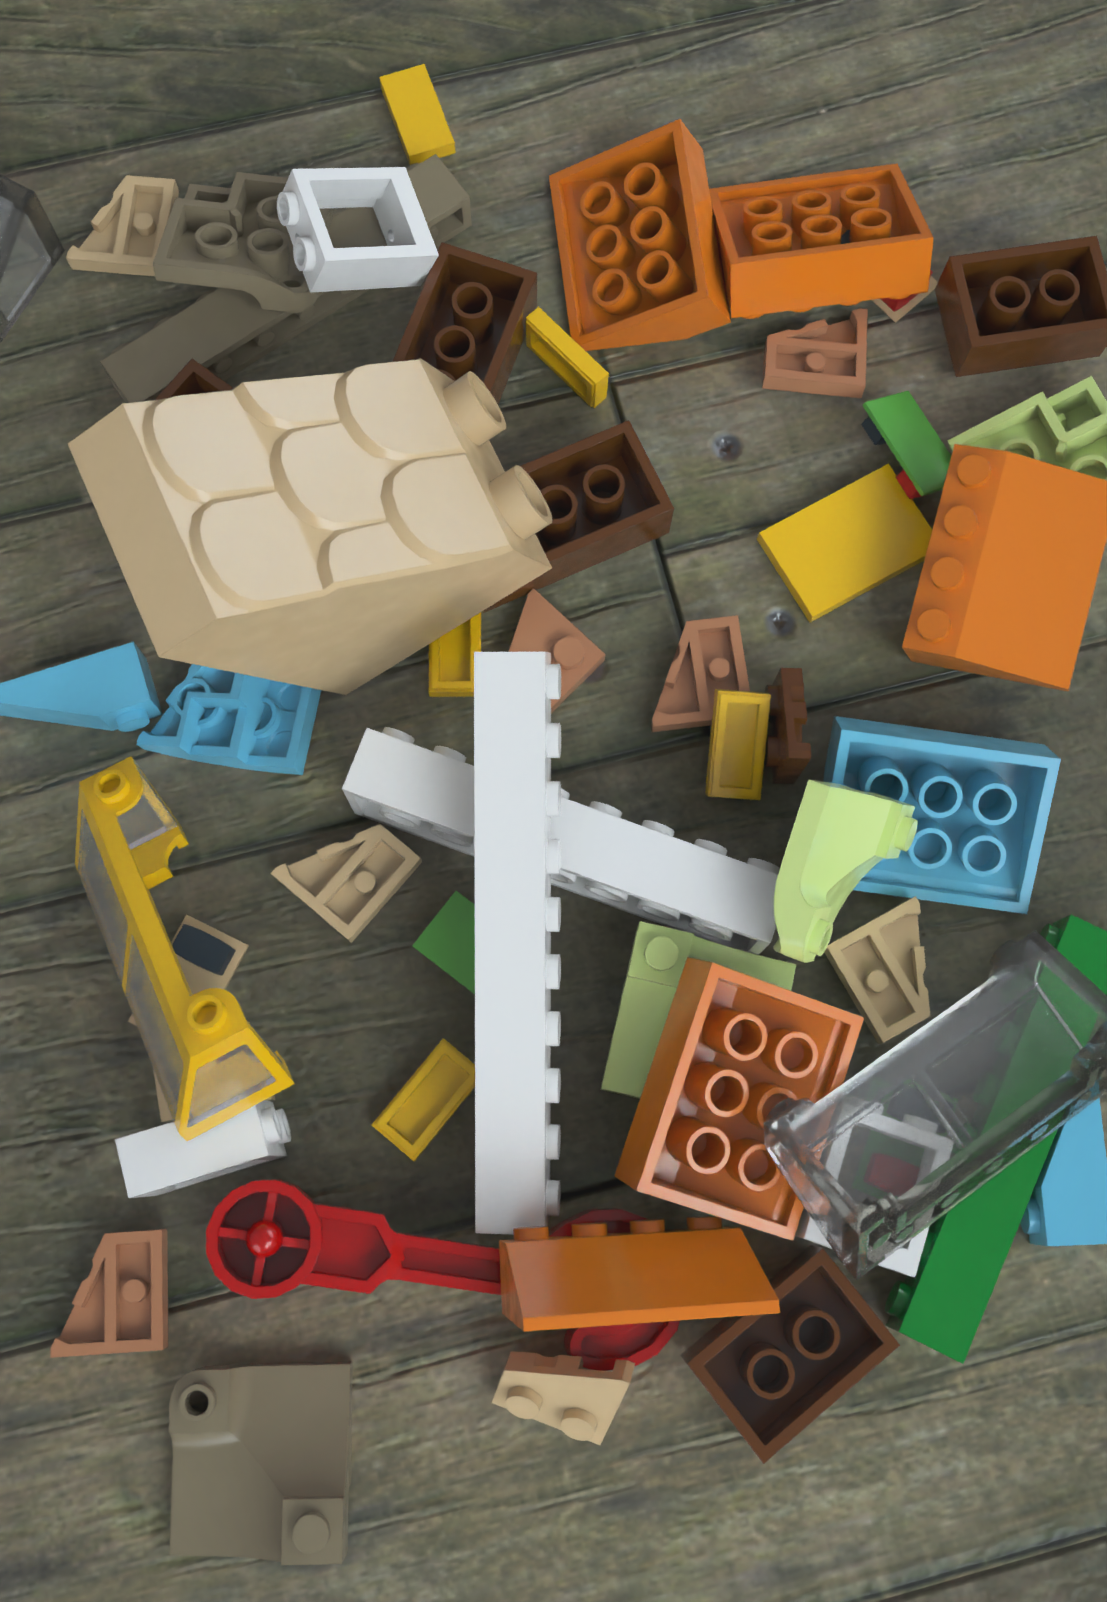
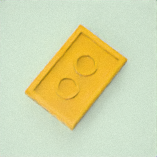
M889 463L759 532L757 541L809 623L925 560L932 528L914 501L909 499L895 478L897 475Z

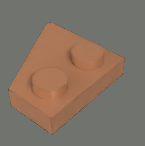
M534 588L528 593L509 652L551 653V664H560L561 697L560 699H551L552 713L605 661L606 654Z
M738 615L686 621L651 721V732L712 725L715 689L750 691Z
M167 1229L104 1233L92 1259L93 1267L88 1277L81 1282L72 1301L74 1307L60 1337L55 1338L50 1348V1358L157 1351L168 1348Z

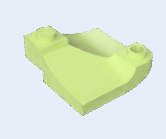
M1090 376L1049 398H1046L1042 391L947 440L949 450L952 453L954 444L1009 451L1107 480V401L1093 377Z
M808 780L775 885L774 918L779 938L773 946L776 952L804 963L814 961L816 955L821 956L825 952L831 939L833 922L847 897L859 881L883 858H898L901 850L908 851L918 825V821L912 818L915 806L876 793L859 791L841 784Z
M640 921L635 933L600 1090L640 1099L687 957L713 962L790 991L792 990L796 964L728 947L694 936V933Z

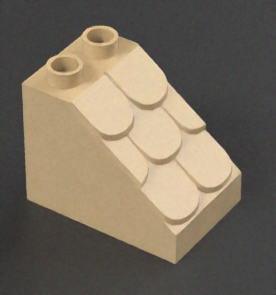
M419 358L409 361L366 364L345 373L242 382L232 390L181 395L153 401L122 403L68 443L157 655L160 658L347 695L552 569L535 534L552 523V515L548 504L533 479L522 467L515 465L509 470L504 471L489 440L506 429V422L488 388L471 371L454 381Z

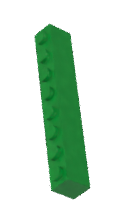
M1072 914L1053 922V924H1046L1038 936L1034 952L1040 956L1033 972H1027L1017 986L1014 1002L1018 1003L1019 1006L1012 1023H1004L995 1039L993 1051L998 1053V1057L991 1073L985 1072L981 1076L974 1089L972 1102L978 1105L970 1124L963 1123L954 1137L951 1154L956 1155V1158L948 1176L943 1175L916 1276L906 1275L904 1282L898 1280L892 1287L885 1305V1312L890 1314L886 1323L887 1327L964 1364L1107 1009V931Z

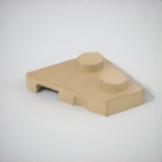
M126 175L113 192L111 202L102 207L91 220L94 230L80 248L72 245L68 250L66 259L71 269L155 276L153 262L174 201L179 196V189L175 179Z
M378 824L357 833L353 839L346 842H335L318 849L317 854L288 866L286 863L277 866L271 874L352 943L422 863V859L384 826Z
M916 896L829 944L824 952L861 1016L864 1017V1021L878 1044L888 1041L930 1017L928 989L925 987L923 973L926 969L924 946L920 947L918 915L921 913Z
M511 1351L498 1382L492 1403L506 1408L510 1413L519 1418L534 1419L562 1430L572 1439L587 1440L601 1445L630 1385L635 1363L616 1359L613 1372L582 1369L583 1361L580 1356L558 1355L555 1357H545L538 1353Z

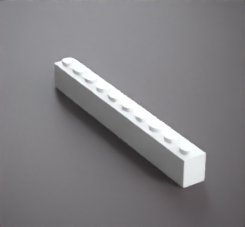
M474 652L475 1233L513 1235V1228L548 1226L550 1216H559L560 1181L550 1180V1160H559L561 1144L560 1125L551 1124V1103H559L561 1090L560 1068H551V1046H559L561 1036L560 1011H551V989H559L561 981L560 954H551V932H559L561 925L560 897H551V874H560L561 842L560 839H551V816H560L561 784L560 781H551V758H560L561 725L560 723H551V699H560L561 666L560 664H551V653Z

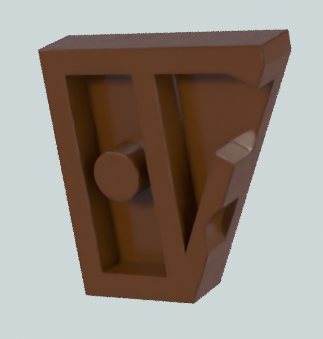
M780 668L773 685H766L765 693L771 694L769 716H773V736L767 735L764 765L765 767H773V784H794L811 760L810 743H802V724L806 725L807 722L802 668Z

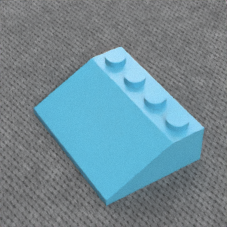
M834 716L823 782L841 784L859 791L876 793L913 805L915 809L912 818L918 821L916 834L908 851L901 850L898 858H883L859 881L853 890L906 898L916 896L920 900L1027 914L1061 759L1045 744Z

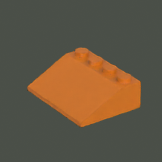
M681 119L549 175L570 336L585 351L684 340L731 323L703 149Z
M897 163L709 189L731 319L739 317L755 319L764 314L784 311L806 312L814 307L837 304L852 306L861 301L881 298L903 299L911 294L928 292L934 237ZM847 230H850V243L841 244V236Z
M954 444L902 645L910 661L1069 692L1107 543V480L1009 451Z
M687 957L614 1176L638 1192L793 1241L864 1017L716 963Z
M687 1217V1228L665 1230V1219L629 1221L630 1232L607 1233V1223L572 1224V1236L549 1237V1226L513 1228L514 1239L499 1240L502 1314L523 1332L780 1313L779 1299L743 1231L737 1227L722 1226V1218Z

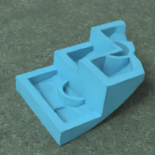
M192 664L188 669L185 680L177 685L165 700L169 705L168 709L151 732L142 731L136 745L144 750L197 762L263 772L303 775L321 690Z

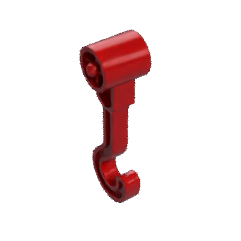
M281 1179L255 1180L232 1190L215 1207L206 1229V1255L214 1275L232 1292L251 1299L276 1298L297 1288L300 1284L371 1294L386 1280H402L501 1295L499 1247L393 1231L382 1213L315 1203L299 1186ZM617 1208L588 1209L552 1227L549 1230V1237L572 1236V1224L607 1223V1233L630 1232L629 1221L646 1220L647 1218ZM681 1320L568 1328L564 1336V1348L568 1356L582 1357L583 1367L591 1370H613L616 1359L628 1360L637 1366L659 1354L677 1332Z

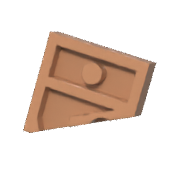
M860 308L853 310L850 319L828 325L826 320L822 319L806 324L804 328L799 330L788 329L768 335L764 348L762 389L862 398L866 386L868 309Z

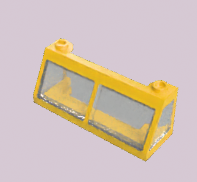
M130 756L79 782L75 866L177 1131L186 1141H189L295 1083L285 1060L278 1051L274 1052L244 1015L237 999L229 991L221 988H209L192 995L149 891L150 888L173 877L168 867L169 856L176 845L181 849L189 845L180 823L133 757Z

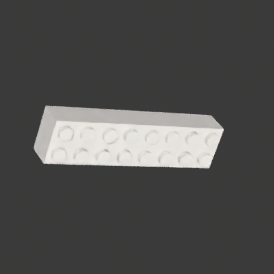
M384 727L381 733L366 728L342 787L354 813L475 857L474 766L465 763L466 757L463 754L448 747L435 746L434 751L414 745L415 739L400 730ZM561 789L560 816H551V839H560L561 869L560 874H551V885L664 926L694 933V936L759 955L771 943L776 929L774 891L780 869L778 866L756 858H749L747 863L726 856L727 849L719 844L703 839H696L695 843L691 844L673 837L674 830L666 825L650 820H644L642 826L622 819V812L610 805L592 801L588 807L568 800L570 794Z

